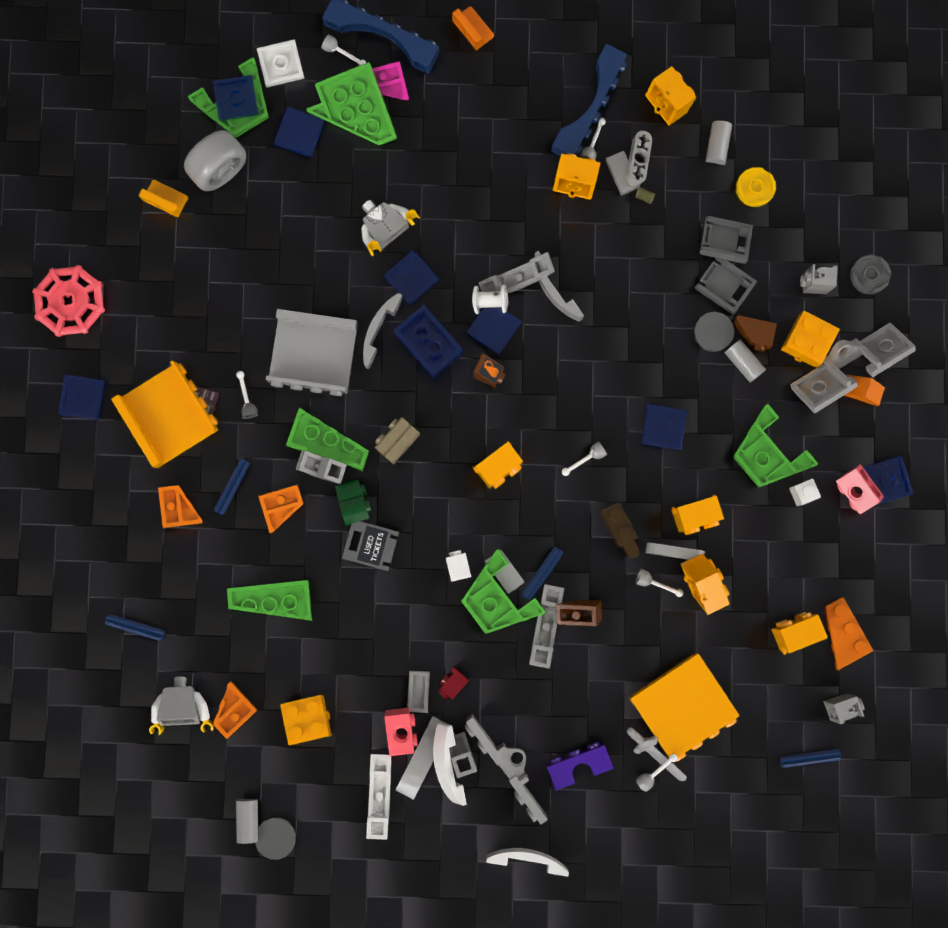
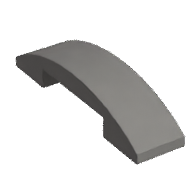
M539 251L535 253L534 258L541 255ZM548 277L539 280L547 297L561 312L577 321L583 319L584 314L573 299L566 304Z
M546 252L531 259L530 262L501 275H494L478 283L481 292L501 291L502 285H505L509 294L555 272L549 253Z
M400 293L390 298L379 309L368 328L363 349L364 366L367 369H370L377 354V349L372 347V344L387 313L395 316L403 300Z
M544 584L540 605L546 613L537 617L529 665L550 668L557 628L556 604L562 603L564 588Z
M433 716L396 788V791L413 800L434 761L433 744L437 724L445 723Z

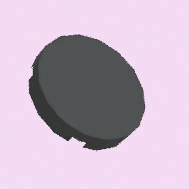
M870 254L859 258L853 264L850 271L853 286L864 294L881 292L888 286L891 277L889 264L882 257Z
M706 313L695 324V340L706 351H721L733 340V324L723 313Z
M272 817L265 820L258 827V842H255L257 850L264 857L281 859L293 850L296 843V832L288 820L281 817Z

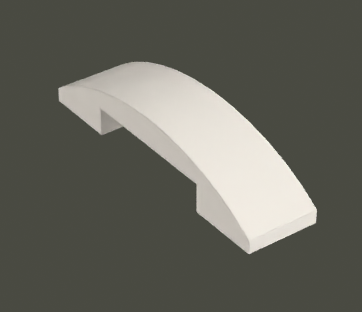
M441 722L437 724L433 744L436 774L447 797L452 802L464 806L467 805L464 787L462 784L455 782L449 751L450 747L456 745L452 725Z
M371 754L366 839L387 840L391 785V756Z
M507 848L491 852L486 856V863L507 866L508 858L547 864V872L550 874L567 877L569 874L568 869L555 858L531 849Z

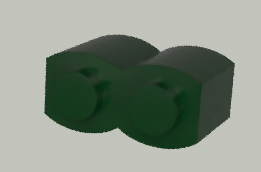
M358 479L336 485L335 489L345 524L349 525L369 519L368 512L372 510L369 500L364 499V496H367L365 485H360Z

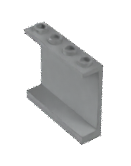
M277 309L276 318L278 323L270 373L269 376H266V380L273 387L282 388L283 385L291 386L290 389L302 391L303 388H310V392L322 393L323 390L330 391V395L342 396V393L347 394L358 327L357 321Z

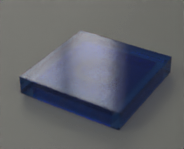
M252 75L213 81L220 121L259 115Z
M287 107L274 144L312 158L325 121L319 117Z
M413 250L384 275L388 283L398 293L402 294L403 299L409 306L439 281L436 274Z
M501 307L483 308L468 329L467 334L500 355L522 321L507 311L503 313Z
M64 375L58 414L99 420L106 381Z
M647 405L641 444L682 450L687 410Z
M902 456L863 467L884 496L876 505L914 494Z

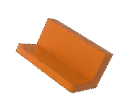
M471 6L463 12L458 8L452 13V21L475 50H478L494 37L493 32Z

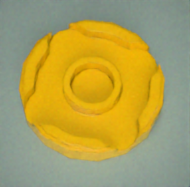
M752 167L745 170L736 183V193L739 199L751 207H761L767 204L773 198L776 191V182L773 175L760 167Z

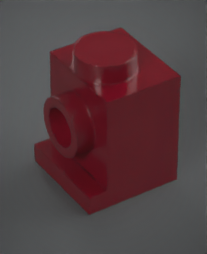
M454 666L451 668L452 675L446 674L440 682L443 685L438 690L444 698L448 699L450 697L452 700L469 681Z

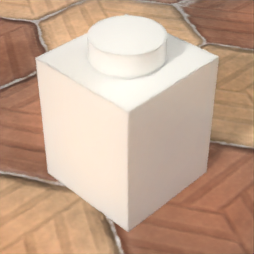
M814 479L789 488L796 506L821 498Z
M461 550L449 553L450 557H447L446 561L451 582L471 577L466 553L461 554Z

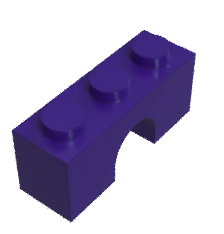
M594 742L587 745L588 749L580 751V749L569 752V756L561 759L558 756L550 759V763L546 764L555 790L575 784L572 772L574 767L580 763L589 765L594 776L614 769L605 745Z

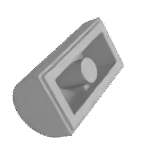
M714 121L712 123L705 162L725 165L732 130L731 123L726 121Z
M741 339L724 352L749 382H752L766 370Z
M236 800L237 843L258 842V800Z

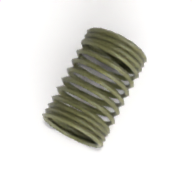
M639 187L635 197L640 198V200L642 198L643 201L645 200V202L647 201L651 204L655 193H651V191L647 193L646 189L644 190L642 187Z

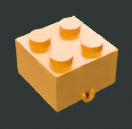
M670 67L654 78L645 95L655 107V113L660 114L668 125L684 116L696 99L693 89L686 85L682 75L675 71L673 67Z
M561 153L553 191L568 194L570 198L577 196L591 200L600 162H596L592 158H579L571 153Z
M803 311L798 315L781 350L794 356L796 361H803L817 368L823 363L840 329Z
M507 441L506 444L473 467V469L480 475L489 489L493 486L496 489L505 482L504 478L510 474L512 477L521 470L523 461L510 442Z
M715 494L710 498L678 508L672 507L678 532H685V535L700 531V526H704V529L720 525L719 521L724 519Z
M702 553L681 563L685 574L684 580L688 582L693 597L707 615L729 605L727 598L729 591L721 582L724 579L719 568H715L711 559H707Z
M811 612L797 614L794 616L795 620L787 621L786 619L776 623L777 627L772 628L776 642L783 655L828 638L819 615L811 614Z
M323 695L280 704L288 745L332 736L328 720L330 719V714L326 710Z

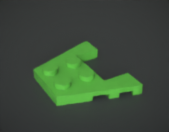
M254 58L238 66L248 84L215 104L212 103L203 87L188 96L195 106L235 138L269 118Z
M769 404L763 407L733 455V458L758 488L818 465L807 450L792 462H789L767 436L764 430L779 418Z
M499 549L495 551L461 601L485 634L546 613L536 598H533L518 610L493 578L496 573L509 564Z

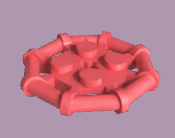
M80 265L49 269L50 272L36 289L33 288L32 291L34 293L36 312L34 317L36 321L43 323L58 337L68 334L88 333V329L105 312L103 308L102 282L97 281L82 269ZM72 275L69 281H61L59 277ZM81 277L90 285L84 288L78 283L79 278ZM54 280L55 284L48 292H46V288ZM93 291H94L95 305H94V304H89V303H90V298H89V294H88V293L93 292ZM72 296L73 302L71 304L64 305L66 302L64 298H69ZM42 297H47L48 308L43 309ZM88 309L93 310L83 322L81 317ZM51 313L59 318L57 324L47 316ZM76 320L78 324L76 326L64 327L65 321L73 322Z

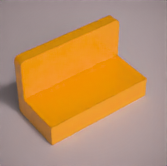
M152 180L147 191L142 189L139 197L144 202L177 218L188 200L187 195L156 180Z

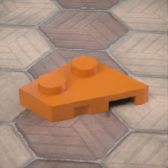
M298 484L258 496L270 533H273L303 505Z
M179 485L158 488L163 528L202 523V519Z
M232 681L227 685L218 714L213 722V725L226 739L258 711Z

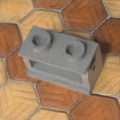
M813 264L806 270L804 275H801L800 286L803 287V293H829L837 285V266L832 268L820 267L815 270V265Z
M846 693L823 701L830 721L843 724L845 720L854 718L857 715L864 716V704L857 696Z

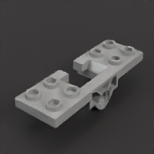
M888 323L861 341L857 338L852 341H838L833 346L829 355L825 357L824 364L790 384L791 389L816 413L858 387L857 381L851 376L847 377L840 368L859 356L864 355L871 362V364L866 366V370L874 377L916 351L915 345L895 326Z
M473 714L467 717L465 729L471 737L476 736L478 738L477 745L484 754L488 752L497 766L499 765L508 776L509 782L516 790L514 791L515 797L521 805L524 803L527 805L528 808L526 810L534 822L538 820L540 824L548 820L543 809L524 785L529 781L528 775L524 771L526 763L524 751L519 748L506 747L503 742L496 747ZM515 752H519L523 756L522 761L517 764L511 760V756Z

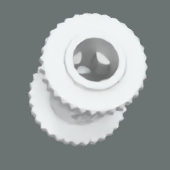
M502 285L501 291L479 292L478 286H475L472 294L475 313L479 314L480 308L502 307V312L506 313L508 307L506 286Z

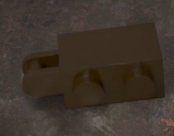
M620 502L600 511L599 513L617 548L622 546L629 558L637 557L639 549L634 540L638 537Z

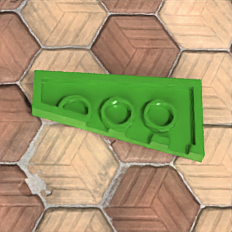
M299 408L286 446L330 458L363 471L369 454L367 449Z
M309 580L227 588L229 609L312 621Z

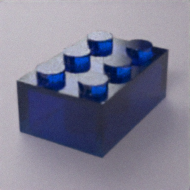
M425 305L421 306L393 330L394 335L432 379L436 378L463 354V349Z

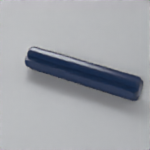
M239 459L214 507L215 512L223 515L227 510L250 465L248 461Z
M554 547L522 592L526 599L531 601L563 556L564 552Z
M108 614L105 620L106 625L158 641H162L165 635V631L112 614Z
M838 749L781 756L780 764L781 767L788 768L841 760V753Z

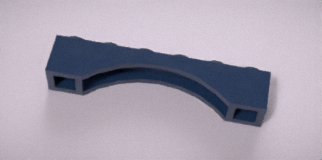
M331 0L322 17L325 26L340 33L367 31L386 37L401 48L411 66L428 74L439 55V46L430 39L424 40L413 31L407 32L396 23L390 24L379 15L373 16L368 14L365 9L359 6L353 7L346 0Z
M608 44L605 45L596 64L598 89L593 103L578 120L561 128L552 145L551 152L561 156V153H571L577 157L580 156L583 149L581 146L583 140L587 141L590 137L592 123L596 124L599 120L601 106H606L610 98L608 95L610 89H615L619 81L617 79L619 72L623 73L628 64L625 61L626 53Z

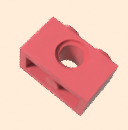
M861 464L840 476L836 481L839 491L848 497L850 506L855 511L857 510L859 514L878 504L884 497ZM854 487H860L863 491V494H858L854 490Z
M410 708L385 710L384 717L389 756L414 753V746H418L417 734H413L412 726H415V716L410 714ZM399 728H404L407 731V733L404 735H400L396 732V730Z

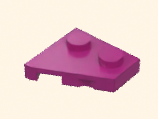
M400 62L373 68L382 95L409 100Z

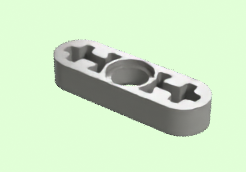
M639 131L632 139L626 180L631 186H639L646 179L652 145V137L647 131ZM640 138H643V142H645L642 148H639L642 142ZM636 154H639L643 157V163H639L636 161ZM636 171H637V177L639 178L638 180L635 179L636 177H635V175H633Z
M647 543L645 553L690 560L702 553L704 555L705 551Z

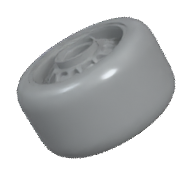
M223 130L216 131L203 138L191 149L184 161V169L200 189L212 191L226 184L241 170L246 161V151L231 133Z

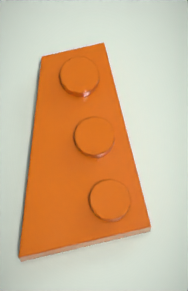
M840 597L824 606L828 631H830L832 651L836 661V670H840L873 651L844 597Z

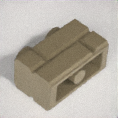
M402 417L399 421L395 419L388 427L391 430L386 435L381 434L375 441L377 444L375 446L376 450L392 464H395L420 436V433Z

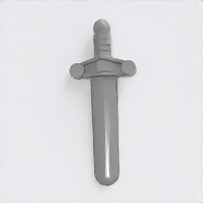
M634 728L627 729L628 735L638 743L634 749L636 754L646 751L661 765L668 760L653 746L657 744V737L644 738ZM672 762L666 767L678 780L686 781V775Z

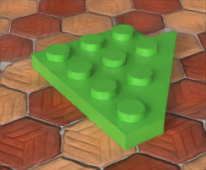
M368 62L315 84L321 103L307 108V112L379 146L398 139L371 63Z

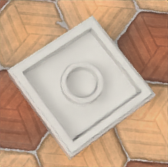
M295 39L257 48L266 87L304 79Z

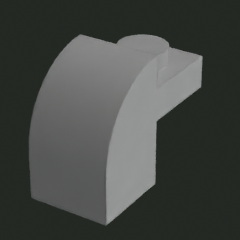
M302 450L296 470L341 484L347 465Z
M465 732L454 735L456 745L450 747L449 751L457 778L477 772Z

